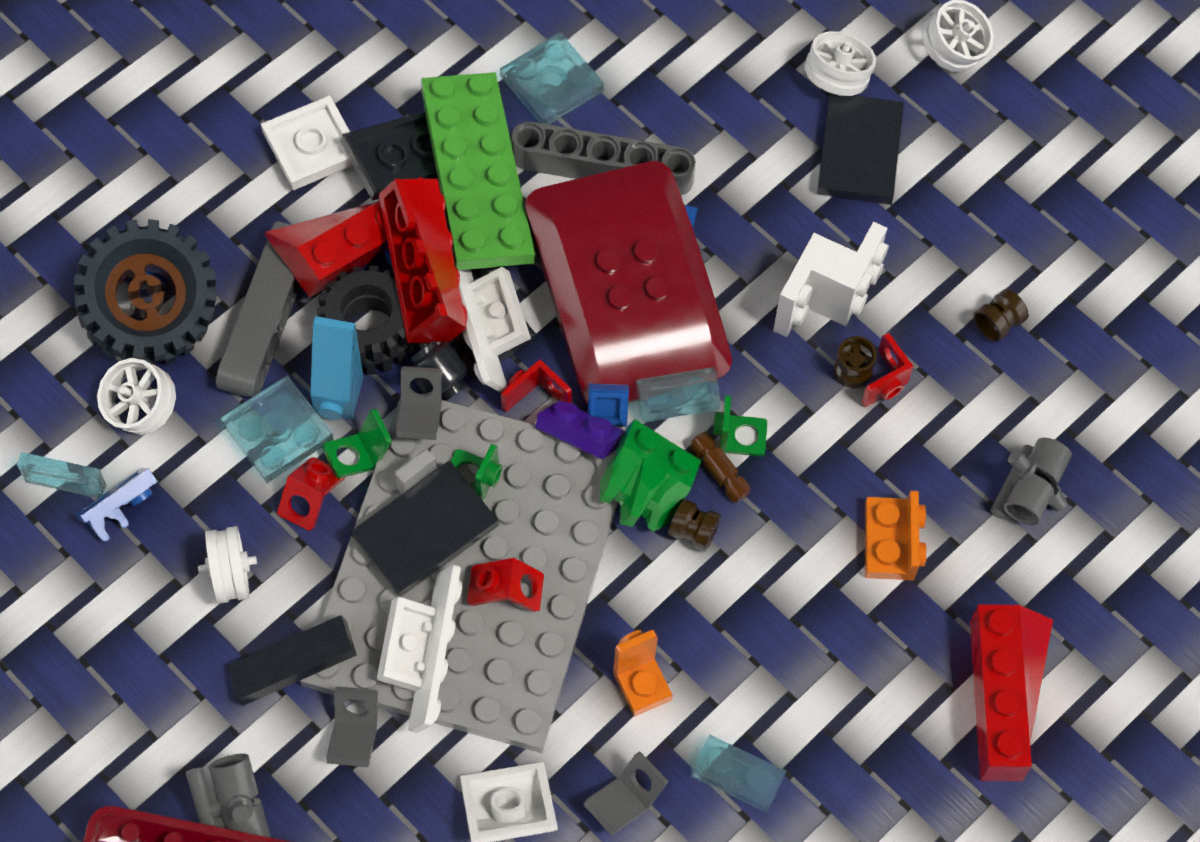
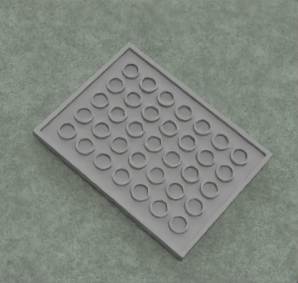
M400 396L388 430L391 444L383 460L376 464L354 528L401 495L396 487L395 471L423 449H427L436 458L438 469L449 460L451 461L457 449L484 458L490 445H497L499 464L503 465V469L497 485L494 488H489L483 502L497 517L499 526L411 589L402 598L431 607L436 575L452 564L461 567L459 580L462 582V591L458 601L454 604L452 619L455 621V630L450 642L447 643L445 659L448 660V670L439 687L437 699L441 701V709L435 724L543 754L618 506V501L616 500L609 504L599 500L601 478L607 463L613 458L617 450L604 459H600L535 428L536 425L443 400L436 440L397 438L396 425L401 405ZM463 464L457 468L468 483L475 481V476L478 472L476 466ZM352 536L321 623L342 615L347 620L357 656L301 680V686L334 696L337 686L377 690L378 708L410 717L415 691L377 680L391 601L399 596ZM514 557L544 574L540 611L532 612L510 600L477 606L467 603L471 568L474 565ZM523 575L521 590L524 596L529 598L532 594V584L530 579ZM349 699L352 701L366 704L365 702L359 699Z

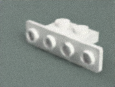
M500 267L474 281L470 269L458 270L460 274L459 289L462 304L466 307L468 315L467 329L463 331L466 343L473 350L477 362L474 364L475 374L483 385H488L502 392L507 388L498 355L531 339L510 272Z
M454 564L436 575L431 607L402 597H397L391 601L377 680L415 691L408 731L414 733L432 726L437 720L441 709V701L437 698L440 683L444 680L448 670V660L445 659L447 643L450 642L455 630V621L452 619L454 604L458 601L462 591V582L459 580L461 567Z

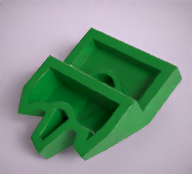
M633 419L626 427L616 454L607 463L600 481L599 500L608 504L613 500L619 502L621 506V525L633 527L638 518L643 516L646 519L648 528L652 532L657 531L669 524L679 505L689 493L701 460L641 422Z

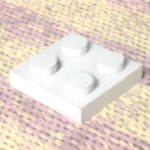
M331 96L261 124L262 132L293 190L353 166L341 143L342 134L350 131Z

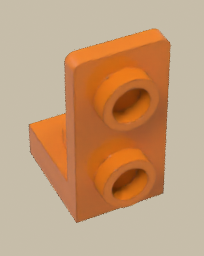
M640 630L631 632L621 638L619 644L615 646L613 674L634 717L672 701L673 697L655 660L658 637L654 630L642 633Z

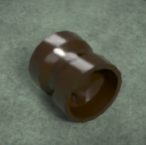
M1003 289L994 296L991 304H984L974 311L973 317L980 332L990 341L997 343L1009 334L1011 327H1018L1028 320L1029 312L1026 304L1015 292L1010 289Z
M852 336L843 340L839 345L833 369L834 376L840 384L853 389L860 388L869 382L877 358L874 344L861 336Z
M684 498L674 515L668 535L678 540L686 538L692 541L694 547L706 552L718 530L722 515L711 510L707 512L699 510L696 503Z

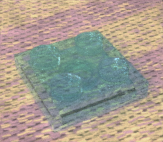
M561 32L500 68V77L537 121L542 124H551L604 91V82Z
M288 375L221 417L222 425L266 483H269L321 449L325 442L334 440L333 433Z

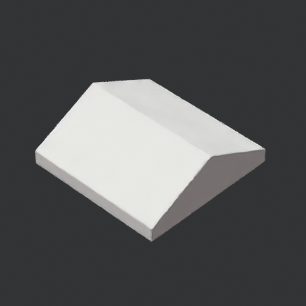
M544 762L460 776L471 842H494L558 831Z

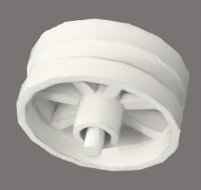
M951 0L944 3L927 19L922 32L924 47L930 57L939 66L955 72L968 70L979 60L983 59L992 49L994 40L992 25L986 15L976 5L965 0ZM949 16L955 18V22ZM940 22L945 27V29L940 28ZM968 48L975 52V56H970Z
M829 31L819 34L813 40L804 69L807 77L821 89L836 95L853 96L862 93L867 88L870 75L876 66V56L873 50L857 37L843 32Z
M136 358L122 360L109 368L100 381L97 393L98 408L104 419L117 428L139 435L151 433L164 425L172 414L176 401L175 385L169 374L156 365ZM148 369L138 383L136 371ZM154 378H156L158 389L147 390ZM117 394L121 400L118 404H116ZM129 408L127 423L124 424L118 415ZM141 409L147 416L138 421L139 410Z
M238 526L228 527L222 531H205L208 558H205V565L198 566L199 574L207 573L208 579H212L217 604L226 603L231 599L237 598L238 600L249 599L247 572L250 571V565L257 564L256 556L248 557L247 551L243 552Z

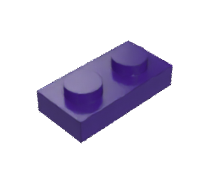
M560 400L538 413L535 428L600 459H604L618 449L625 432L613 426L610 421L604 418L594 417L579 410L576 405Z

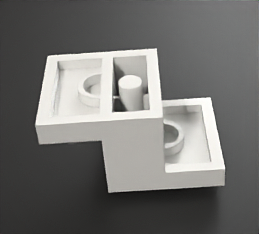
M873 222L857 252L813 233L780 294L773 331L788 337L793 325L798 327L802 325L808 310L844 326L848 323L852 313L859 316L867 300L868 294L866 292L870 284H876L884 267L882 262L889 248V245L884 243L887 227Z

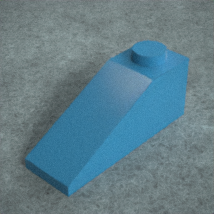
M315 316L313 321L310 393L313 410L322 417L331 420H339L341 417L353 419L364 378L356 325L351 322Z

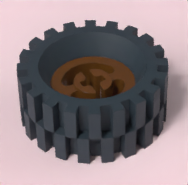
M137 219L126 221V229L118 231L116 225L106 230V238L102 241L96 237L89 244L90 252L88 255L82 254L78 263L79 271L78 274H75L74 297L78 320L81 327L87 331V338L94 346L96 344L100 345L102 353L111 359L116 355L122 358V360L136 358L145 360L155 365L156 361L164 360L165 365L176 361V356L180 353L186 356L194 350V344L198 340L202 341L207 334L209 323H212L217 296L215 270L210 269V258L206 251L200 252L197 249L198 241L190 234L186 239L180 236V228L175 225L169 224L168 230L159 228V220L148 219V226L138 227ZM148 272L163 276L174 290L175 302L165 315L158 313L164 302V291L161 292V282L156 277L146 274ZM126 278L133 279L128 286L130 309L137 316L144 317L145 320L143 321L127 316L117 303V289ZM146 289L148 294H153L152 302L145 303L143 298H139L140 290Z

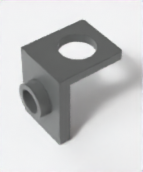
M402 366L401 405L396 425L397 438L436 440L442 404V369ZM415 378H425L432 383L433 389L429 393L418 394L411 389L410 382Z
M336 687L335 723L328 747L327 763L369 767L378 726L377 690ZM349 699H359L367 704L368 710L359 714L352 713L346 709L344 703Z
M639 751L633 756L619 778L589 797L585 801L584 806L610 835H614L650 809L667 785L668 780ZM637 769L644 771L649 776L652 784L651 790H646L639 785L635 776Z

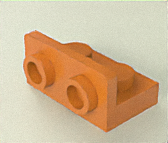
M910 491L907 499L866 497L865 578L914 580L919 566L925 567L926 542H919V529H924L926 507L925 504H919V491Z

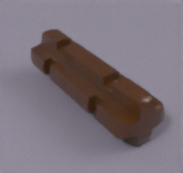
M708 432L700 433L692 439L691 449L698 458L703 457L704 461L702 463L720 487L725 486L726 490L724 492L734 503L741 501L749 495L750 485L743 476L738 477L737 473L739 471L720 447L716 448V441Z

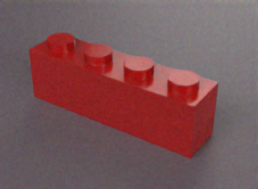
M380 200L266 231L265 233L266 238L309 298L324 290L330 280L337 282V275L345 271L349 275L353 273V267H363L382 256L384 251L389 250Z
M394 179L379 194L407 343L449 342L467 329L468 315L466 307L462 304L459 289L460 274L454 264L452 254L453 239L451 232L447 229L444 214V196L440 193L438 179Z
M978 604L970 620L980 781H1023L1032 767L1030 743L1053 619L1021 605Z

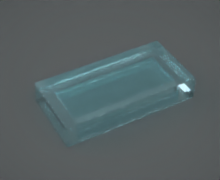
M21 452L17 463L26 483L95 498L102 496L107 486L100 469L23 452Z

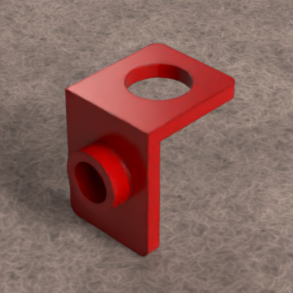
M889 333L882 335L878 352L893 372L865 388L862 399L865 407L881 398L890 400L897 396L903 390L904 385L908 384L914 367ZM890 350H891V351L894 353V355L896 356L897 361H898V364H897L896 361L893 359V357H892V355H891V353H890Z
M539 359L526 372L520 370L510 379L507 388L501 393V408L508 412L539 384L557 401L572 403V389Z
M311 457L288 475L277 514L311 531L316 525L324 496L340 484L345 477L336 478L330 464ZM299 495L308 501L310 506L308 515H299L293 510L291 506L292 496Z
M514 557L474 565L471 568L467 603L477 606L510 600L532 612L540 611L544 574ZM523 575H526L532 584V594L529 598L525 597L521 590Z

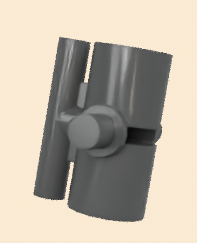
M1042 437L1036 441L1034 447L1024 445L1021 451L1017 450L1011 453L1008 462L1013 467L990 510L991 514L998 518H1005L1006 514H1008L1018 522L1036 525L1039 523L1047 505H1050L1057 512L1063 510L1067 505V500L1061 495L1062 490L1058 483L1072 458L1069 448L1057 440Z
M233 754L212 762L208 766L214 786L208 788L203 768H194L186 772L201 824L271 838L262 801L260 798H254L258 795L259 791L248 754Z

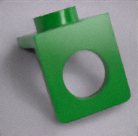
M725 395L723 412L715 411L713 435L720 436V448L727 454L764 456L767 420L765 418L730 415L731 396ZM743 426L751 427L757 432L758 439L752 445H742L735 438L736 430Z
M372 409L369 411L358 434L327 441L323 444L322 449L335 477L344 478L375 470L377 462L383 460L391 444V437L378 410ZM341 448H350L358 455V462L354 465L343 464L337 458L336 453Z
M491 444L484 458L457 449L451 459L456 469L463 464H472L478 468L475 481L469 484L484 501L489 488H494L497 485L503 469V465L499 464L497 445Z

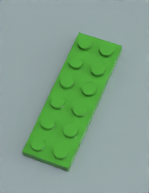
M496 72L421 78V92L440 190L445 199V216L448 230L451 232L453 239L452 252L455 267L458 270L533 264L535 252L525 213Z

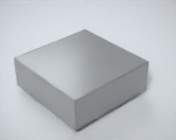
M423 449L395 471L396 487L401 495L437 470L436 458L427 449Z

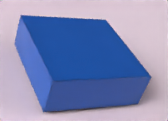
M589 383L588 414L610 421L613 426L627 427L629 385Z

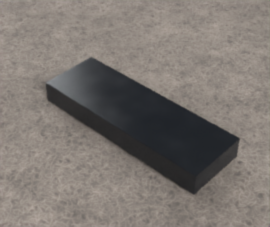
M339 615L231 663L228 667L236 699L244 706L355 657L357 654L347 620L342 615Z

